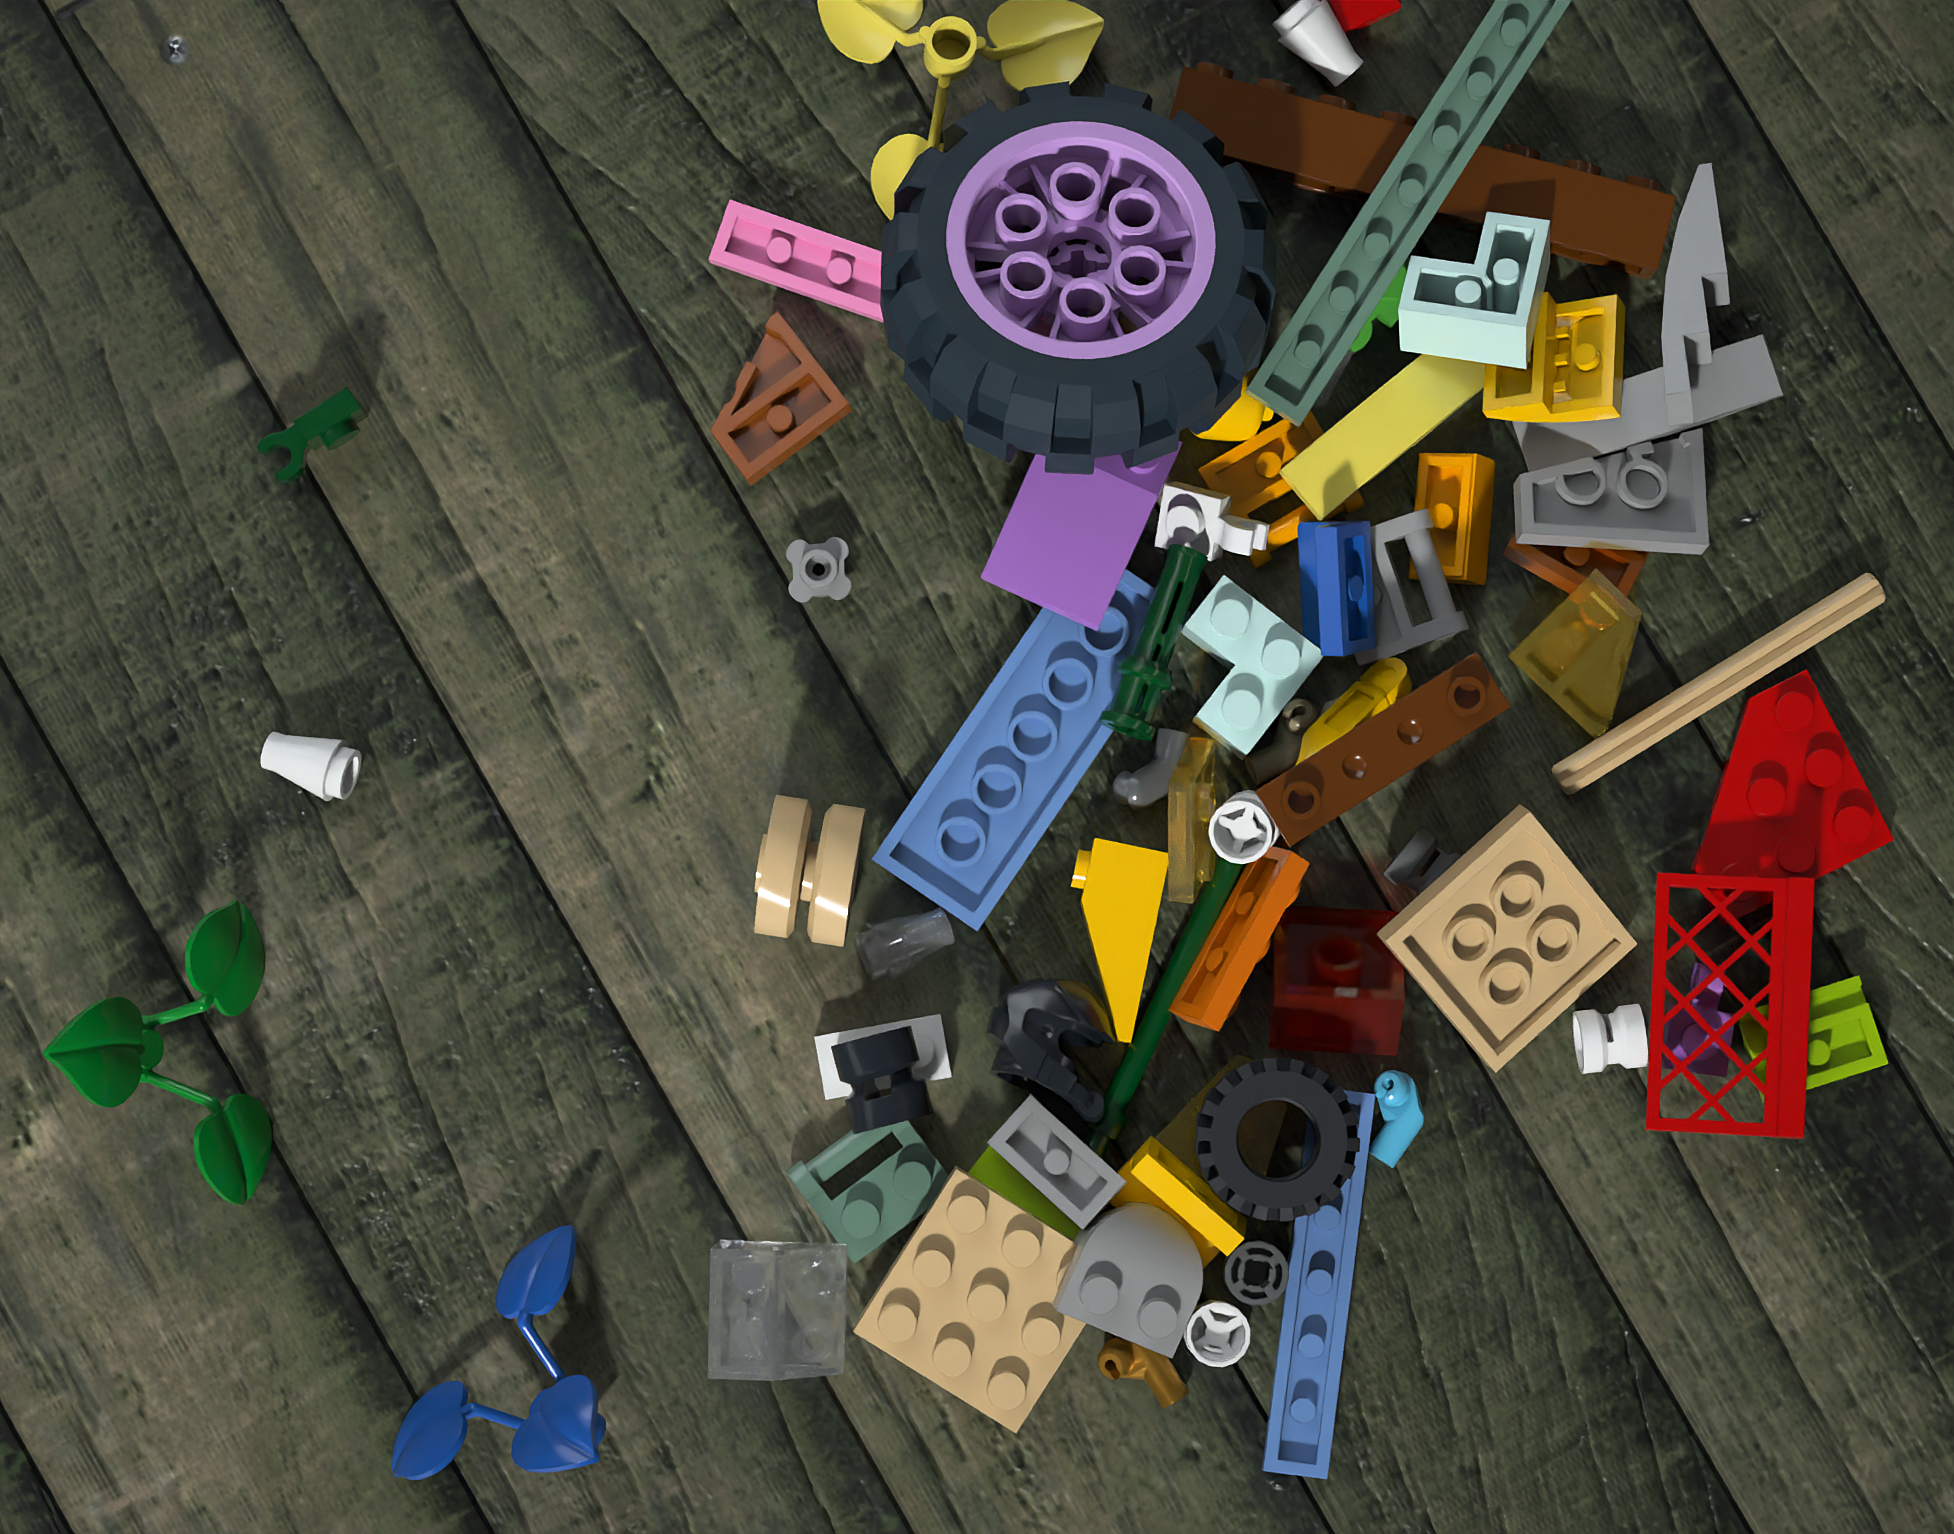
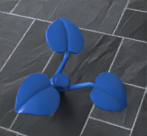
M569 1224L568 1226L558 1227L524 1247L504 1270L496 1293L498 1312L507 1319L518 1317L517 1323L520 1330L552 1375L556 1384L551 1388L543 1390L536 1396L530 1406L527 1419L475 1402L467 1404L468 1387L460 1381H448L433 1387L413 1405L401 1424L392 1455L393 1476L396 1478L403 1477L408 1480H421L442 1470L460 1450L468 1430L467 1419L473 1417H481L517 1429L512 1442L511 1454L515 1464L525 1471L538 1473L558 1472L599 1462L597 1446L605 1434L606 1420L604 1416L598 1413L597 1388L594 1382L585 1375L577 1374L567 1377L533 1326L534 1315H543L552 1310L567 1287L573 1268L577 1233L574 1226Z

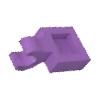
M1694 962L1690 992L1712 973L1705 964ZM1718 978L1690 1002L1693 1008L1715 1031L1734 1015L1733 1013L1717 1011L1724 986ZM1675 1004L1668 1005V1012L1675 1006ZM1682 1009L1666 1023L1663 1042L1682 1062L1709 1036ZM1734 1025L1720 1036L1730 1048ZM1714 1042L1690 1063L1687 1069L1693 1073L1726 1077L1729 1058ZM1662 1053V1068L1674 1069L1675 1066Z

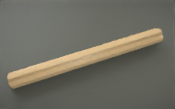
M1871 573L1861 575L1558 762L1551 770L1559 787L1567 795L1576 793L1882 604L1886 599V595L1879 581Z

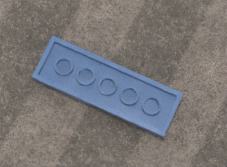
M1126 569L1097 631L1043 607L883 841L872 860L978 932L1114 730L1105 727L1098 721L1101 712L1110 709L1121 675L1116 671L1120 660H1124L1125 655H1132L1155 588ZM1189 611L1187 612V616L1182 625L1181 631L1184 625L1192 616V613H1190Z

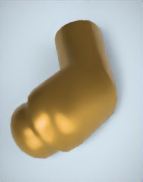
M1121 1337L1108 1340L1099 1352L1097 1366L1103 1376L1111 1380H1118L1119 1377L1145 1380L1162 1408L1170 1406L1189 1393L1188 1388L1170 1359L1165 1355Z

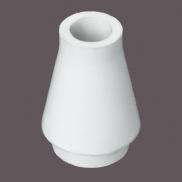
M1297 0L1272 24L1282 35L1278 41L1327 77L1334 87L1342 83L1363 63V60L1354 51L1327 0Z
M272 732L266 739L262 749L261 767L278 773L325 801H330L333 797L345 800L352 793L361 768V753L358 750L349 748L346 740L290 736Z

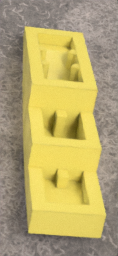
M1421 354L1283 467L1279 474L1316 518L1322 521L1363 485L1369 483L1410 447L1417 444L1484 388L1485 363Z

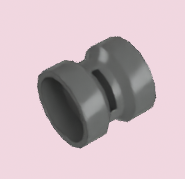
M1420 825L1395 855L1382 875L1396 886L1407 885L1416 892L1418 897L1462 856L1458 852L1447 853L1438 846L1437 836L1423 825ZM1430 858L1432 862L1419 876L1417 873Z
M1259 1239L1243 1240L1228 1257L1225 1255L1221 1265L1222 1280L1227 1290L1239 1301L1252 1306L1266 1305L1276 1300L1284 1292L1289 1280V1268L1284 1255L1274 1245Z

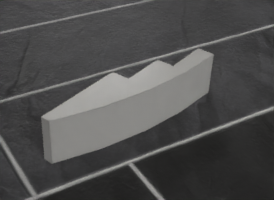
M1712 163L1698 165L1678 219L1666 273L1661 340L1669 426L1694 422L1688 366L1712 363L1706 308L1730 304L1727 267Z
M1762 334L1712 350V363L1688 366L1694 413L1693 423L1669 426L1663 367L1623 380L1621 417L1553 423L1512 421L1528 471L1531 472L1586 457L1595 459L1610 456L1627 450L1629 446L1649 442L1660 437H1669L1785 395L1766 336Z

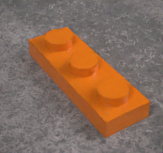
M1271 846L1256 861L1247 863L1169 1007V1011L1187 1022L1220 1031L1225 1020L1237 1009L1241 998L1240 992L1255 964L1266 955L1270 947L1271 935L1283 912L1296 899L1300 891L1301 879L1310 864L1309 862L1290 850Z

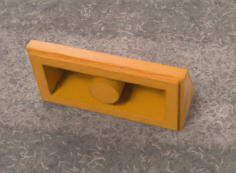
M1419 453L1414 512L1426 508L1429 509L1434 523V527L1429 529L1446 582L1484 585L1487 576L1496 469L1495 461L1472 453ZM1410 556L1409 579L1419 580Z

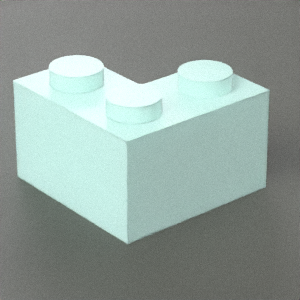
M1487 211L1475 264L1411 255L1398 307L1400 350L1526 369L1550 266V220Z
M1225 575L1222 576L1181 631L1188 639L1230 670L1192 722L1243 760L1323 658L1318 647Z

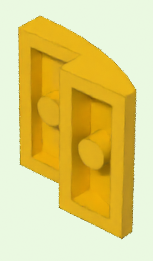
M1544 292L1527 368L1522 369L1485 363L1482 409L1487 418L1510 421L1551 423L1593 421L1621 417L1625 305L1619 296L1615 294L1556 304L1549 292Z

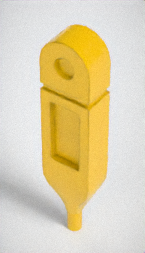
M1385 658L1373 664L1360 677L1361 680L1359 682L1356 681L1304 733L1300 754L1295 766L1408 695L1412 689V682L1406 664L1398 658Z

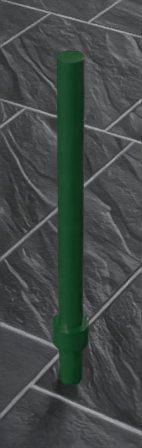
M1219 856L1132 1037V1041L1103 1098L1105 1106L1103 1117L1095 1123L1086 1121L1084 1123L1089 1129L1083 1143L1101 1159H1103L1111 1140L1119 1141L1129 1120L1128 1117L1124 1116V1113L1172 1015V1012L1168 1009L1217 921L1244 864L1232 863Z

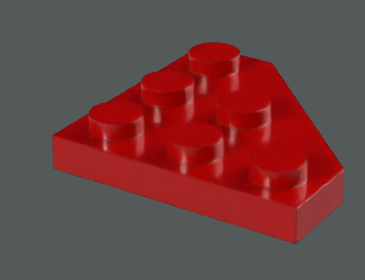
M1807 669L1746 699L1738 723L1739 728L1729 759L1726 760L1711 806L1712 812L1691 870L1693 874L1784 879L1788 877L1815 878L1816 880L1894 840ZM1709 889L1720 902L1733 892V890ZM1745 891L1726 909L1738 919L1772 902L1773 892ZM1708 902L1711 910H1713L1714 907ZM1720 914L1716 917L1720 926L1728 924Z

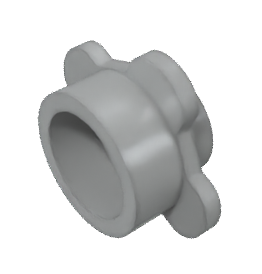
M831 537L821 544H808L806 541L799 539L793 541L788 546L786 557L792 563L793 580L790 582L788 590L793 599L801 603L808 602L812 597L830 596L834 600H841L849 594L851 581L845 576L844 560L849 555V548L842 539ZM816 564H822L825 567L823 575L817 576L813 573L812 569Z

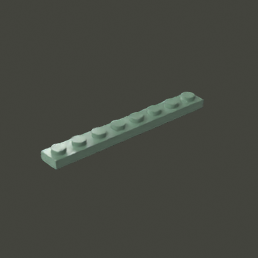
M1495 0L1251 381L1245 394L1297 427H1300L1572 0Z

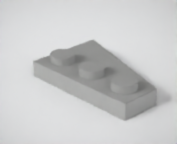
M1703 428L1684 432L1677 439L1653 445L1649 441L1629 446L1622 453L1598 459L1586 457L1519 475L1513 484L1516 543L1699 555H1702L1709 546Z

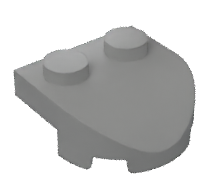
M1125 1202L1124 1206L1116 1207L1097 1216L1085 1230H1079L1074 1239L1078 1247L1052 1306L1057 1312L1173 1358L1202 1291L1203 1266L1201 1257L1188 1231L1170 1213L1149 1203Z

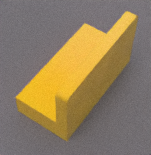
M1150 1136L1117 1172L1127 1184L1110 1203L1114 1207L1124 1206L1125 1202H1144L1158 1206L1170 1213L1192 1237L1199 1251L1203 1269L1220 1251L1228 1257L1245 1239L1247 1218L1224 1202L1213 1192L1214 1190L1154 1137Z

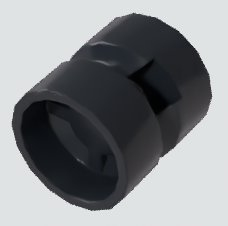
M911 1025L831 1046L839 1080L850 1084L852 1092L845 1099L853 1134L934 1114L925 1079L913 1073L912 1068L919 1062L920 1058ZM890 1075L892 1094L881 1097L874 1079Z

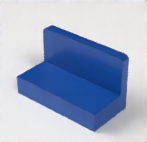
M1370 521L1301 522L1297 530L1303 637L1321 649V656H1345L1375 649Z

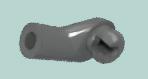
M1159 728L1152 762L1134 773L1122 771L1116 776L1112 788L1115 800L1121 805H1130L1133 810L1149 809L1174 793L1180 784L1189 734Z

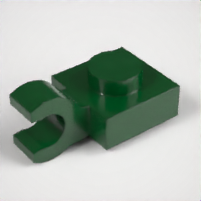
M345 387L293 420L294 425L286 430L265 436L259 442L257 448L264 456L280 447L290 450V463L275 473L278 481L282 484L296 480L304 472L307 454L312 448L317 450L325 445L330 451L344 445L359 434L361 430L357 424L367 418L368 415L348 387Z

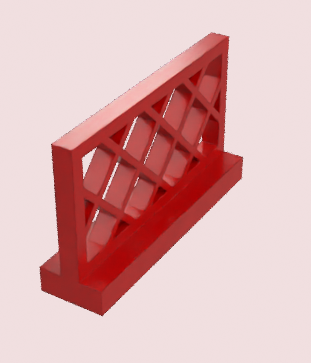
M1657 872L1645 1130L1782 1139L1804 1138L1815 878L1788 877L1784 879ZM1670 887L1697 889L1714 907L1688 933L1668 913ZM1709 889L1733 890V892L1720 902ZM1745 891L1773 892L1772 919L1753 936L1726 909ZM1720 914L1743 938L1745 943L1718 967L1692 938ZM1669 925L1681 939L1667 951ZM1771 930L1769 955L1758 941ZM1687 945L1712 973L1688 995L1683 997L1666 978V962L1683 946ZM1752 948L1770 969L1769 984L1749 1001L1723 972L1746 951ZM1718 978L1743 1007L1715 1031L1693 1008L1690 1002ZM1666 989L1678 1003L1664 1015ZM1768 994V1017L1766 1019L1756 1009L1755 1005ZM1684 1009L1709 1038L1681 1062L1664 1044L1663 1026ZM1747 1012L1767 1032L1766 1049L1748 1065L1720 1037ZM1715 1042L1739 1068L1740 1072L1712 1096L1687 1069V1066ZM1663 1053L1675 1068L1661 1080ZM1766 1058L1764 1085L1752 1070ZM1681 1073L1706 1102L1688 1119L1659 1117L1660 1091ZM1746 1076L1764 1096L1763 1123L1736 1122L1720 1105L1718 1100ZM1712 1106L1724 1121L1697 1119Z

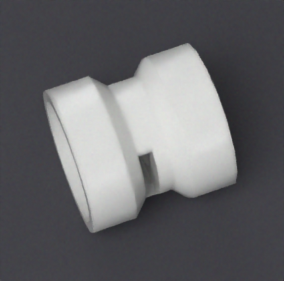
M1246 790L1236 793L1216 810L1210 820L1208 834L1211 845L1219 856L1232 863L1245 864L1254 862L1264 855L1276 842L1280 832L1258 799L1255 791Z
M1639 1004L1618 1006L1613 1013L1600 1014L1595 1009L1573 1012L1574 1045L1581 1074L1602 1072L1608 1064L1619 1063L1626 1069L1647 1066L1648 1046L1646 1028Z
M1210 1299L1196 1305L1183 1337L1187 1348L1200 1362L1213 1367H1225L1237 1362L1245 1354L1250 1344L1251 1330L1246 1317L1238 1308L1223 1300Z

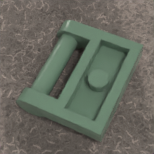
M909 1121L858 1134H853V1130H851L805 1164L800 1160L786 1170L792 1182L854 1264L925 1212L949 1177L948 1173ZM893 1132L903 1148L832 1200L821 1184L889 1133Z

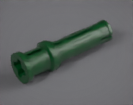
M1171 544L1168 547V554L1153 597L1149 603L1132 655H1125L1124 660H1120L1116 671L1121 675L1110 709L1102 711L1098 721L1111 730L1141 740L1150 741L1153 739L1155 729L1151 726L1156 708L1162 691L1170 690L1173 682L1171 677L1173 672L1168 669V665L1182 625L1186 619L1201 571L1208 559L1205 554L1179 544Z

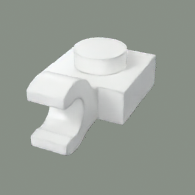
M1174 481L1164 485L1155 546L1168 549L1171 544L1187 546L1205 554L1209 561L1221 558L1223 549L1249 556L1252 555L1253 548L1258 550L1266 549L1270 525L1261 521L1230 515L1232 499L1230 495Z

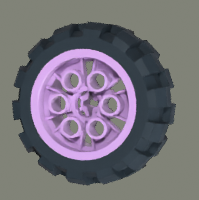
M1069 81L1025 87L1019 92V106L1004 112H1000L993 101L990 100L944 130L943 152L929 147L918 155L894 193V216L883 227L880 307L888 347L905 361L904 381L933 417L945 422L954 415L958 416L964 421V441L1010 464L1018 449L1046 456V473L1091 475L1094 472L1095 458L1121 454L1126 469L1175 452L1178 450L1180 431L1187 427L1197 435L1209 430L1241 397L1245 374L1259 366L1271 324L1276 294L1277 246L1266 233L1269 211L1249 172L1238 161L1223 167L1222 160L1225 144L1215 134L1182 109L1171 121L1151 112L1153 99L1148 93L1105 83L1103 97L1071 96ZM1026 226L1033 229L1028 233L1015 232ZM1072 239L1088 240L1086 245L1074 244L1068 246L1065 241ZM981 261L1003 263L1001 268L977 272ZM1140 277H1145L1151 281L1147 285L1138 286L1133 284ZM1017 284L1024 291L1015 289L1013 285ZM1121 311L1139 329L1125 335L1117 321L1119 312ZM1044 315H1046V324L1052 326L1049 337L1032 332V329Z

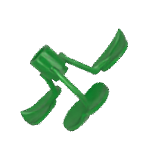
M232 900L226 906L215 909L205 915L197 923L187 941L185 950L187 977L192 987L202 993L196 1001L154 1015H142L139 1008L124 997L103 998L76 1015L43 1051V1056L65 1074L80 1095L88 1102L99 1107L111 1108L123 1104L133 1094L139 1083L153 1084L205 1106L211 1115L198 1123L193 1134V1150L197 1165L206 1182L222 1199L231 1204L244 1205L254 1194L263 1176L271 1152L272 1128L264 1107L251 1095L242 1093L231 1095L222 1105L216 1097L153 1072L152 1069L160 1063L164 1052L163 1040L160 1034L154 1031L156 1026L206 1011L211 1007L212 1003L215 1004L216 1008L223 1015H239L253 1002L260 989L264 973V949L261 935L256 922L245 905L238 900Z

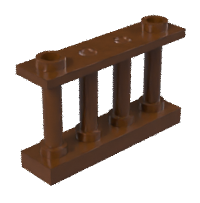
M1474 652L1256 790L1255 794L1280 832L1273 845L1277 848L1288 849L1510 708V704L1478 654Z

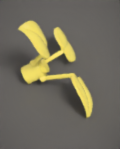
M817 0L818 11L824 30L833 45L845 56L859 62L873 64L884 60L891 53L896 41L906 47L924 43L925 66L930 74L938 79L928 141L914 134L899 135L883 145L874 158L871 167L872 192L877 204L891 221L894 216V193L917 156L929 147L943 152V143H940L950 82L962 79L971 71L975 54L981 55L988 61L1001 59V73L1005 82L1018 92H1021L1025 87L1069 81L1071 86L1082 73L1092 49L1103 31V18L1086 7L1068 0H1008L1001 4L989 17L987 32L991 42L996 47L990 48L986 45L985 38L976 36L975 30L966 20L955 16L940 18L930 27L923 26L919 32L907 34L906 32L913 29L921 19L923 0Z

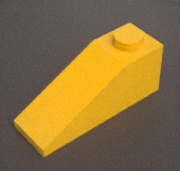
M1094 838L1091 852L1078 850L1071 887L1083 889L1080 905L1116 1041L1131 1043L1170 853Z

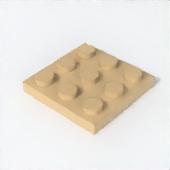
M1520 804L1377 933L1379 938L1473 1050L1494 1072L1501 1069L1637 945L1636 941L1534 815Z
M955 1166L853 1326V1332L1014 1433H1017L1086 1325L1082 1321L1057 1312L1052 1306L1078 1246L1074 1239L958 1166Z

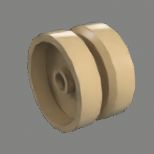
M776 795L768 834H763L754 891L758 893L754 933L788 938L795 930L801 900L809 901L807 932L811 941L845 947L860 860L866 809L833 804L825 813L820 842L810 841L814 811L807 799Z

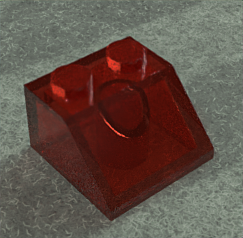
M1288 906L1285 909L1271 935L1268 991L1269 1049L1397 1056L1405 1003L1403 965L1379 938L1377 933L1400 912Z

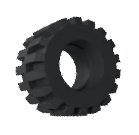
M1287 1058L1257 1059L1232 1069L1222 1076V1079L1204 1097L1205 1101L1200 1112L1197 1113L1194 1125L1196 1126L1195 1140H1193L1194 1150L1200 1165L1199 1169L1204 1179L1214 1190L1213 1192L1224 1202L1242 1213L1262 1220H1278L1280 1222L1291 1221L1304 1215L1310 1216L1320 1211V1207L1327 1202L1333 1201L1342 1192L1340 1189L1346 1180L1351 1179L1356 1167L1354 1166L1356 1152L1360 1151V1138L1357 1137L1356 1124H1359L1355 1110L1351 1109L1347 1101L1348 1096L1341 1086H1337L1329 1078V1075L1319 1068L1312 1067L1303 1061ZM1270 1100L1287 1101L1299 1107L1309 1118L1314 1130V1148L1309 1160L1300 1170L1286 1177L1271 1178L1258 1174L1243 1160L1238 1147V1131L1245 1115L1256 1105Z

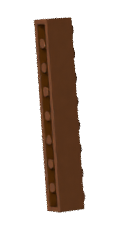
M1205 62L1197 63L1196 69L1183 66L1169 118L1171 121L1182 109L1215 134L1225 144L1222 160L1223 167L1238 161L1252 176L1365 205L1418 122L1411 116L1393 111H1382L1380 118L1356 112V104L1354 102L1337 96L1320 95L1319 101L1295 96V88L1277 80L1259 79L1257 85L1233 79L1234 72L1232 70ZM1506 143L1503 144V148L1500 150L1480 144L1430 222L1481 236L1487 211L1550 220V254L1649 280L1658 270L1677 196L1663 193V185L1652 179L1626 176L1625 182L1602 177L1600 176L1602 169L1588 162L1565 160L1564 165L1561 166L1539 160L1540 152L1527 146Z

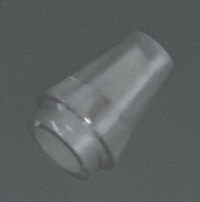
M941 907L925 913L868 922L867 930L855 934L858 953L866 972L873 982L885 977L892 982L942 947L955 942L951 925Z

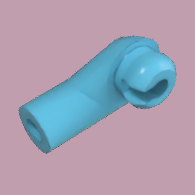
M1387 1070L1381 1073L1374 1083V1093L1378 1099L1385 1124L1369 1146L1368 1152L1389 1167L1394 1168L1423 1126L1425 1116L1417 1085L1413 1079L1401 1071Z

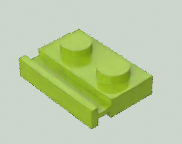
M1859 975L1810 991L1806 1090L1889 1064L1869 1003H1866ZM1768 1004L1757 1007L1756 1009L1767 1019ZM1747 1012L1736 1024L1739 1025L1744 1040L1743 1045L1750 1063L1766 1049L1767 1032ZM1766 1058L1752 1070L1764 1085ZM1759 1091L1762 1102L1764 1103V1096Z

